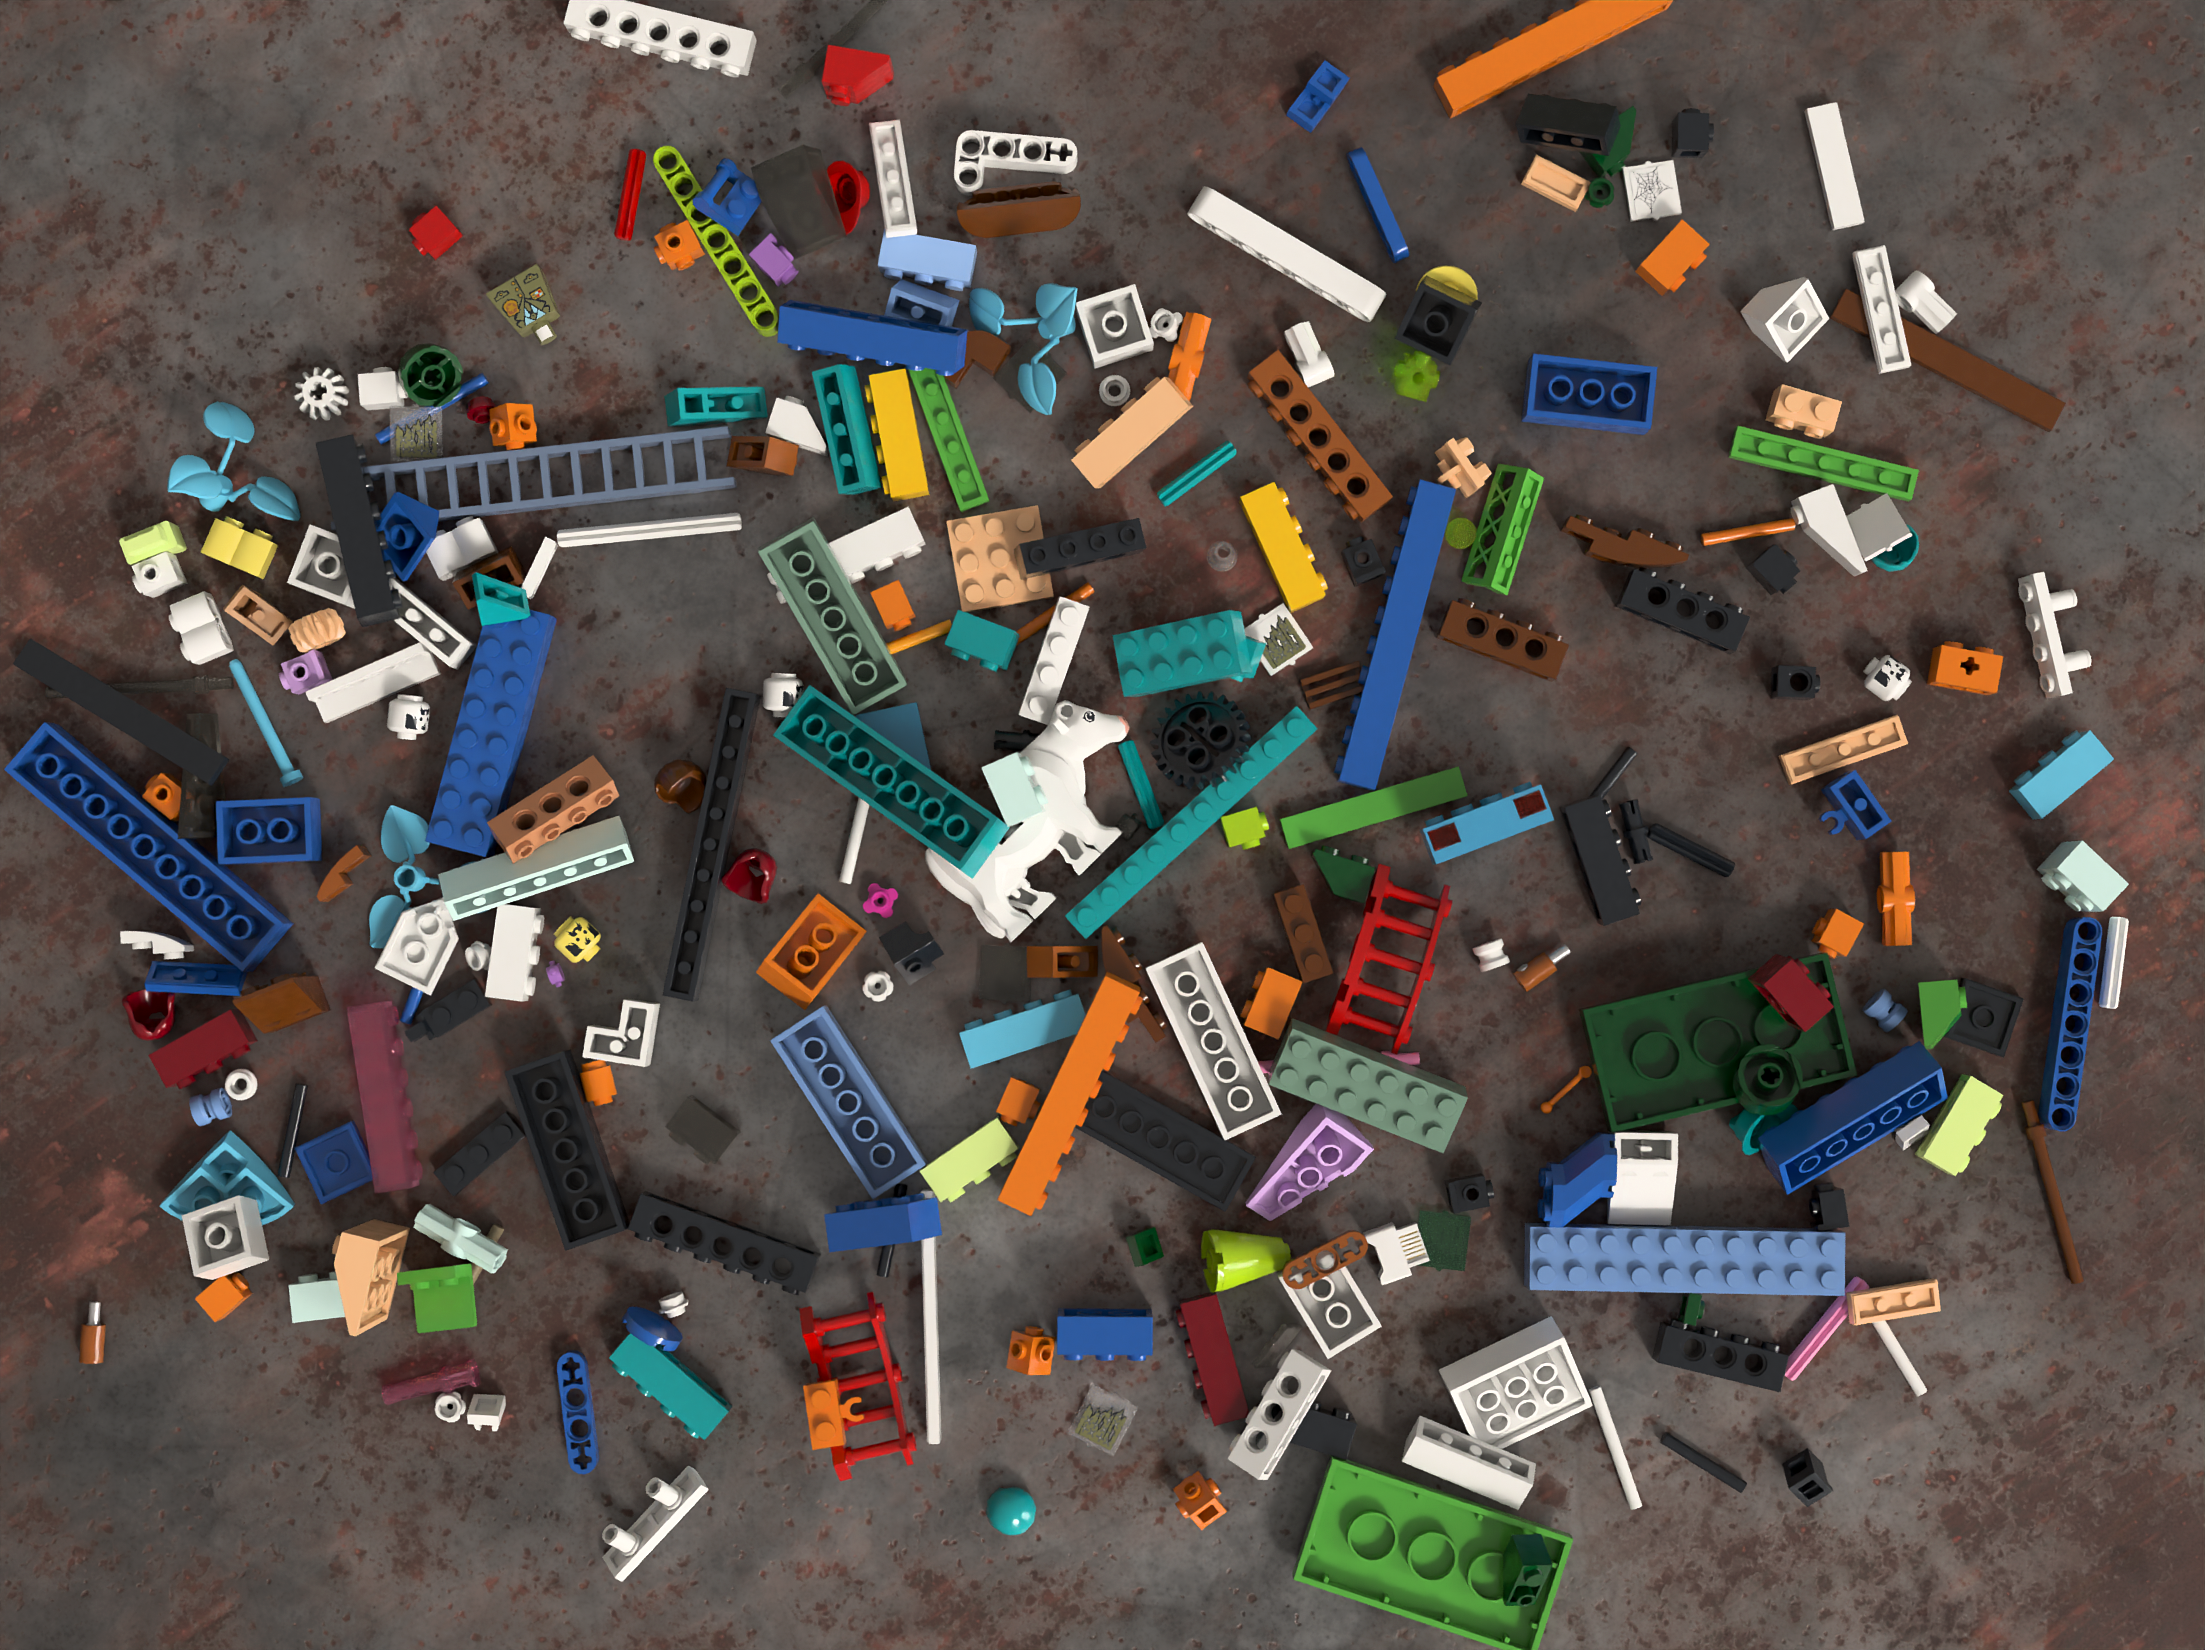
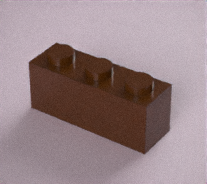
M1304 884L1272 894L1300 981L1306 983L1333 974Z

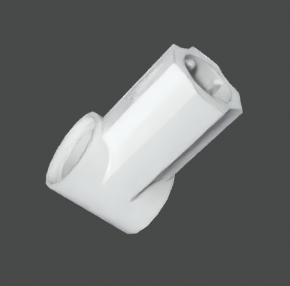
M1916 270L1895 290L1897 302L1902 309L1907 312H1913L1937 334L1957 313L1934 291L1935 287L1931 280Z
M1309 321L1299 323L1284 331L1287 343L1296 360L1295 367L1297 373L1307 387L1334 377L1331 362L1326 352L1321 351Z

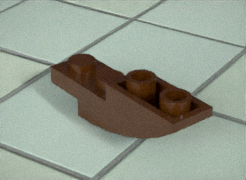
M1578 514L1575 517L1569 516L1561 529V532L1588 543L1584 553L1585 556L1613 565L1631 568H1663L1680 565L1687 561L1689 554L1682 552L1683 547L1671 541H1666L1665 544L1654 539L1655 535L1641 528H1638L1637 531L1631 530L1627 533L1625 539L1620 538L1622 535L1620 532L1608 527H1604L1603 530L1592 525L1593 521Z
M1107 925L1102 928L1101 946L1105 973L1108 971L1134 983L1141 978L1138 971L1143 969L1142 965L1134 953L1127 956L1121 947L1126 941L1118 929L1114 927L1110 930ZM1141 988L1138 996L1143 998L1136 1015L1130 1013L1126 1022L1129 1024L1139 1017L1155 1043L1166 1037L1163 1030L1167 1028V1025L1158 1012L1151 1014L1145 1005L1150 1000Z

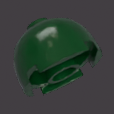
M432 343L418 344L409 349L401 358L398 367V381L405 394L418 405L440 407L452 401L459 393L462 386L460 381L463 368L458 358L445 347Z

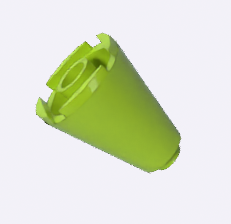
M1211 1229L1204 1231L1201 1240V1257L1206 1259L1208 1268L1203 1269L1210 1292H1222L1282 1270L1291 1257L1288 1243H1284L1280 1237Z

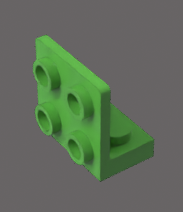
M471 1263L397 1273L398 1285L410 1284V1290H413L418 1333L477 1326Z

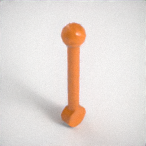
M1581 1066L1578 1074L1549 1102L1546 1101L1541 1104V1111L1549 1114L1553 1109V1105L1582 1078L1590 1077L1592 1073L1589 1066Z

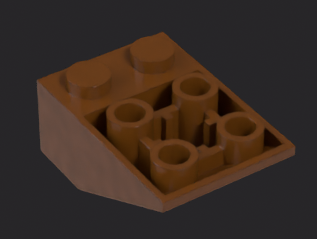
M306 972L291 975L287 973L270 980L272 985L268 986L266 984L249 987L240 991L242 997L232 1000L233 1004L264 1034L279 1031L331 1011L319 977L307 976Z

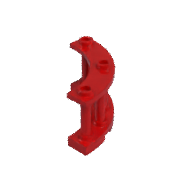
M1378 864L1370 884L1362 914L1364 919L1360 933L1356 935L1348 960L1350 964L1345 979L1342 978L1330 1009L1326 1032L1338 1035L1341 1025H1348V1023L1394 1037L1391 1053L1397 1055L1401 1044H1407L1410 1039L1412 1026H1409L1424 981H1430L1433 975L1435 964L1431 963V958L1443 917H1448L1453 900L1448 899L1450 886L1445 884L1438 899L1393 885V881L1388 880L1391 867ZM1390 896L1433 910L1430 928L1385 914V910L1380 909L1383 898L1388 899ZM1384 926L1427 940L1421 961L1418 962L1375 948V944L1370 943L1374 928ZM1370 960H1374L1416 974L1409 996L1364 982V978L1359 977L1364 961L1370 962ZM1360 993L1403 1007L1404 1011L1398 1025L1352 1011L1353 1007L1349 1006L1352 995L1359 996Z
M873 1292L867 1293L869 1309L823 1320L821 1317H815L812 1306L799 1309L802 1336L812 1364L816 1363L820 1377L817 1378V1382L837 1379L840 1395L844 1391L886 1381L889 1382L893 1404L853 1413L854 1415L864 1414L865 1418L857 1422L843 1418L845 1431H849L850 1427L896 1417L899 1438L855 1449L852 1446L847 1447V1442L841 1446L831 1447L833 1466L840 1481L852 1479L851 1466L855 1465L856 1461L902 1451L908 1466L914 1464L912 1452L917 1451L914 1433H908L898 1383L903 1381L899 1362H893L883 1324L886 1321L883 1303H877ZM870 1321L876 1336L830 1346V1343L824 1344L822 1338L827 1331ZM880 1348L885 1369L844 1379L833 1378L830 1362H833L834 1358Z

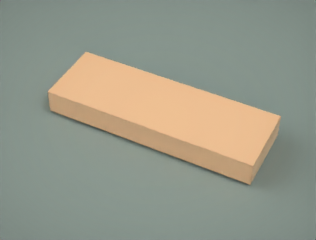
M1933 1278L1846 1293L1849 1324L1852 1325L1941 1311L1938 1281Z

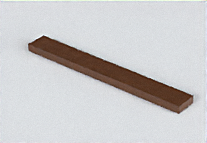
M1845 289L1829 318L1871 340L1862 297ZM1901 317L1911 361L2047 432L2052 431L2066 404L2065 402Z

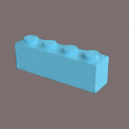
M1071 989L1054 994V1001L1042 1004L1041 999L1024 1004L1025 1011L1013 1014L1012 1010L1009 1009L994 1014L995 1021L983 1024L982 1019H978L964 1024L965 1030L959 1034L970 1068L1077 1034L1086 1015L1079 993L1072 995Z

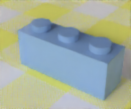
M884 229L878 268L881 273H884V277L889 279L902 280V276L915 278L914 282L921 285L931 286L933 282L945 284L947 289L963 291V287L971 288L977 248L976 245L916 234L886 238Z

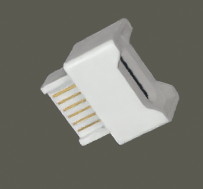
M1391 1222L1363 1232L1367 1242L1374 1246L1381 1265L1378 1278L1382 1285L1411 1276L1410 1267L1430 1261L1416 1222L1396 1229Z

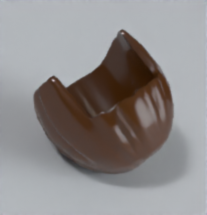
M676 759L665 764L659 770L654 780L655 793L663 802L677 803L689 814L701 806L707 779L703 770L697 764L689 760Z

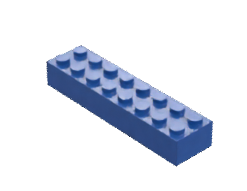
M529 610L530 616L527 619L482 626L426 835V842L490 858L494 856L497 841L493 837L487 822L507 809L557 618L549 614Z

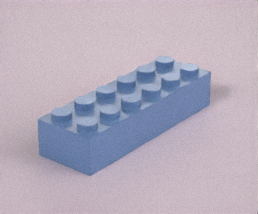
M827 1005L822 1006L770 1040L872 1199L928 1163Z

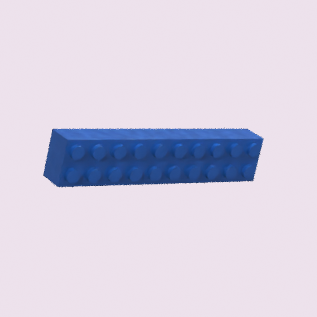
M44 722L4 769L242 972L254 971L294 924L224 864H218L216 857L172 820L143 799L137 790L59 724Z

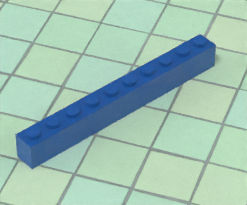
M1421 479L1416 487H1410L1406 504L1411 505L1408 517H1402L1398 534L1403 535L1400 547L1394 546L1390 564L1395 565L1392 577L1386 576L1382 594L1387 595L1384 607L1378 606L1374 619V624H1378L1379 627L1376 637L1370 636L1366 653L1371 655L1368 666L1362 665L1358 683L1363 684L1360 696L1354 695L1350 713L1355 714L1352 726L1346 725L1342 738V743L1347 744L1344 756L1338 755L1334 768V773L1339 774L1337 782L1370 791L1376 790L1456 492L1454 488Z

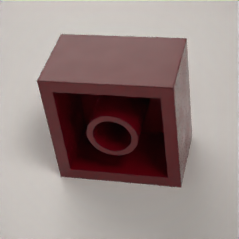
M1775 954L1748 978L1789 1026L1803 1032L1809 1030L1834 1007L1828 1000L1831 996L1830 993L1819 982L1815 984L1807 977L1810 971L1798 958L1794 960L1789 955L1785 957Z

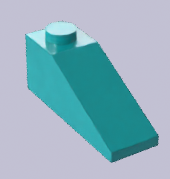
M764 387L677 388L664 396L668 427L702 426L765 419L768 417Z

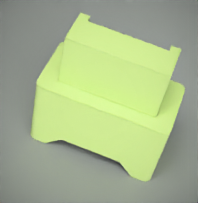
M163 521L119 540L127 563L130 565H135L166 551L176 554L187 549L178 525L169 521Z

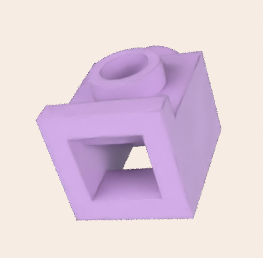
M314 649L304 655L281 663L283 671L279 673V678L283 687L286 690L291 689L292 693L298 695L333 680L322 652ZM300 667L305 669V675L302 678H299L296 672Z

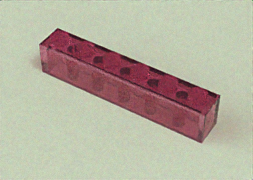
M392 1001L347 1007L375 1194L416 1187L420 1185L419 1180L422 1179L423 1174L421 1163L416 1161L414 1151L418 1147L417 1134L415 1130H411L410 1118L413 1117V1106L411 1100L406 1098L405 1087L408 1086V1074L406 1069L401 1066L400 1056H403L404 1048L401 1037H397L395 1025L399 1024L398 1010L396 1006L392 1007Z

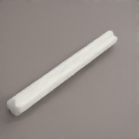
M727 513L564 529L557 531V542L560 547H572L735 531L742 528V519L739 513Z

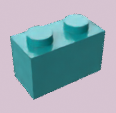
M958 610L945 645L952 650L950 655L958 659L968 661L969 657L980 660L979 666L997 672V669L1001 668L1007 671L1020 635L1014 630Z

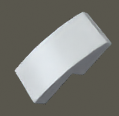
M120 931L121 944H132V949H146L153 946V954H164V959L184 958L183 952L194 951V945L168 934L150 931Z

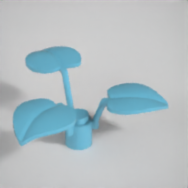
M1054 283L1040 286L1036 293V308L1041 317L1023 319L1002 318L1004 304L1000 297L986 288L973 289L969 294V309L976 330L985 331L997 337L1001 332V325L1039 323L1038 330L1040 335L1050 340L1048 344L1032 357L1031 364L1024 363L1020 365L1018 385L1022 396L1032 408L1042 414L1051 415L1056 397V382L1049 367L1043 363H1038V361L1054 345L1060 343V337L1072 334L1075 331L1076 323L1073 315L1077 288Z
M218 401L208 405L203 413L206 427L213 434L221 438H229L228 446L217 473L214 470L210 471L209 465L202 458L193 455H183L174 462L170 469L167 484L168 492L184 493L198 497L203 507L217 512L223 508L227 500L234 502L238 496L250 491L248 498L258 509L280 518L299 521L301 515L296 497L292 490L278 479L266 476L259 477L255 485L249 483L233 492L232 481L222 474L234 448L235 440L244 443L250 442L255 432L254 425L248 415L234 405Z
M394 805L388 808L383 820L381 845L384 854L392 862L401 863L405 861L403 866H400L394 873V882L400 888V893L403 894L405 902L398 896L388 895L381 897L373 905L369 917L370 946L373 948L385 947L402 911L411 909L409 906L412 901L409 891H419L426 883L440 885L439 879L426 877L423 869L412 866L415 862L414 854L425 852L430 845L429 842L425 841L429 828L428 823L421 816ZM475 861L465 863L462 866L474 863Z

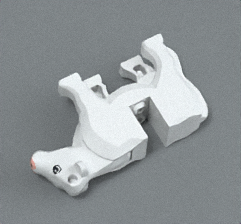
M1067 700L1056 704L1046 729L1020 752L1022 757H1029L1035 774L1031 775L1034 786L1041 785L1048 803L1043 805L1045 812L1022 821L1023 824L1021 826L1019 824L1013 825L1003 836L1006 841L1003 843L1000 840L973 879L930 848L925 851V861L930 872L944 888L963 902L971 905L978 920L991 935L998 938H1003L1006 935L1009 941L1012 942L1033 922L1027 914L1016 910L1014 907L1026 909L1036 919L1057 898L1053 893L1040 892L1030 888V883L1025 879L1029 867L1045 859L1053 849H1057L1063 855L1066 863L1072 864L1074 871L1081 875L1123 833L1118 827H1107L1100 824L1092 811L1087 807L1086 797L1084 796L1085 771L1083 760L1106 744L1120 742L1125 738L1129 725L1124 717L1103 714L1075 705ZM1085 843L1087 845H1094L1096 849L1086 847Z

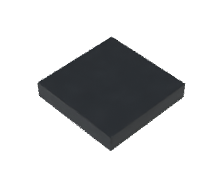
M1962 978L1959 987H1965L1967 1008H1961L1962 1016L1943 1037L1999 1057H2004L2024 998Z

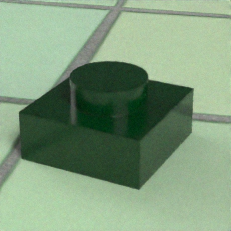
M1155 1227L1146 1228L1126 1237L1135 1267L1144 1266L1164 1257Z
M1683 1293L1677 1318L1679 1321L1696 1326L1697 1319L1702 1318L1705 1302L1701 1300L1702 1295L1700 1293Z

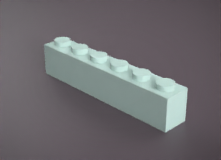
M616 816L560 834L555 840L548 841L534 850L530 856L520 859L514 864L506 853H502L438 874L444 903L453 921L632 863L634 858L620 816Z

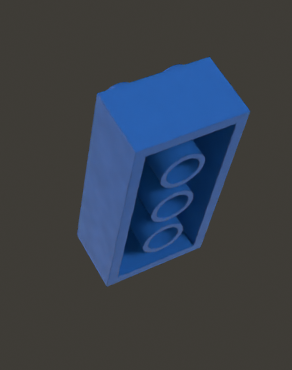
M1532 354L1527 363L1521 422L1645 435L1652 425L1657 367Z

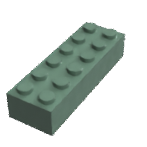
M814 517L758 548L759 555L852 715L907 685L906 677Z
M1293 1018L1289 1023L1268 1073V1085L1441 1153H1444L1468 1099L1466 1087Z

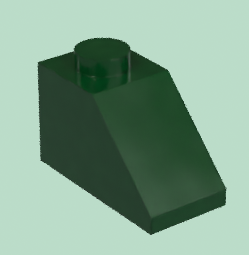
M1631 106L1619 115L1621 127L1609 156L1580 152L1597 177L1602 178L1606 174L1613 177L1626 166L1624 161L1630 154L1637 111L1634 106Z

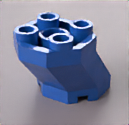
M1598 1132L1561 1162H1547L1546 1168H1539L1538 1182L1539 1186L1543 1187V1199L1538 1200L1537 1210L1538 1218H1543L1546 1226L1562 1228L1600 1197L1613 1198L1614 1192L1609 1189V1186H1616L1618 1155L1617 1148H1610L1609 1141H1616L1615 1134Z

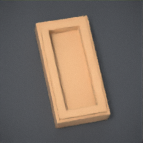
M1538 155L1533 159L1521 185L1574 212L1577 211L1591 184L1590 181Z

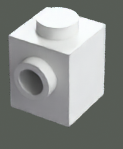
M379 367L374 368L373 373L358 374L360 405L366 410L405 407L404 398H408L398 381V373L392 371V368Z
M167 551L132 566L135 573L132 576V580L139 593L143 592V595L152 598L188 584L176 555Z

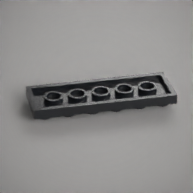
M1102 1071L1098 1078L1099 1081L1103 1082L1095 1099L1088 1098L1084 1108L1088 1109L1089 1112L1081 1127L1075 1125V1128L1226 1212L1256 1156Z

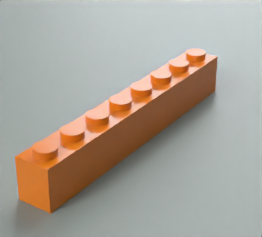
M1579 0L1575 3V8L1567 12L1564 9L1558 10L1547 18V22L1539 26L1533 23L1520 31V36L1512 40L1509 37H1505L1492 46V50L1484 54L1482 51L1475 52L1465 59L1466 63L1456 68L1454 65H1450L1438 72L1439 77L1436 78L1433 87L1451 119L1668 9L1673 0Z
M1108 971L1106 972L1000 1191L998 1201L1029 1216H1032L1035 1208L1042 1209L1049 1194L1044 1189L1049 1180L1055 1182L1062 1168V1165L1057 1162L1062 1152L1068 1155L1075 1141V1137L1071 1136L1075 1125L1080 1127L1083 1125L1089 1112L1088 1109L1084 1108L1089 1097L1096 1098L1103 1083L1098 1078L1103 1069L1109 1071L1116 1056L1111 1051L1116 1041L1123 1042L1130 1027L1125 1022L1130 1013L1136 1015L1143 998L1138 996L1141 987Z

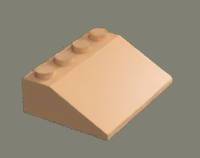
M373 1219L343 1231L341 1236L338 1235L336 1237L332 1254L336 1255L334 1267L349 1335L357 1336L388 1318L397 1282V1273L400 1270L410 1228Z

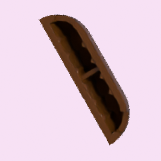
M1056 181L982 189L972 192L973 198L964 203H958L957 216L961 226L967 232L982 238L1053 231L1064 228L1074 221L1081 208V198L1076 188L1073 191L1063 188L1061 182Z

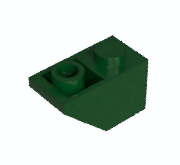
M1322 845L1321 850L1314 849L1311 856L1331 894L1364 904L1375 867L1368 866L1370 860L1356 855H1351L1349 860L1338 856L1340 850Z
M1541 1534L1511 1536L1503 1554V1602L1505 1606L1526 1607L1535 1605L1553 1566Z

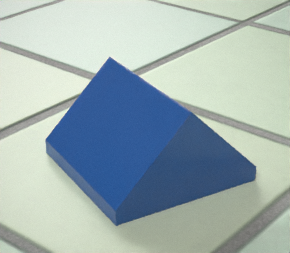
M396 492L382 511V519L376 522L378 530H384L389 549L383 550L385 559H391L395 573L402 581H407L436 538L440 511L400 492Z

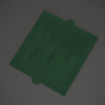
M1419 1210L1418 1229L1430 1261L1418 1266L1434 1267L1437 1271L1442 1269L1465 1271L1471 1216L1449 1214L1447 1210H1443L1442 1213Z

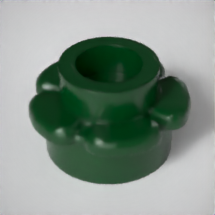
M1604 178L1592 179L1584 195L1585 199L1589 200L1590 205L1594 208L1610 205L1614 199L1613 184ZM1598 190L1602 191L1601 196L1597 195Z

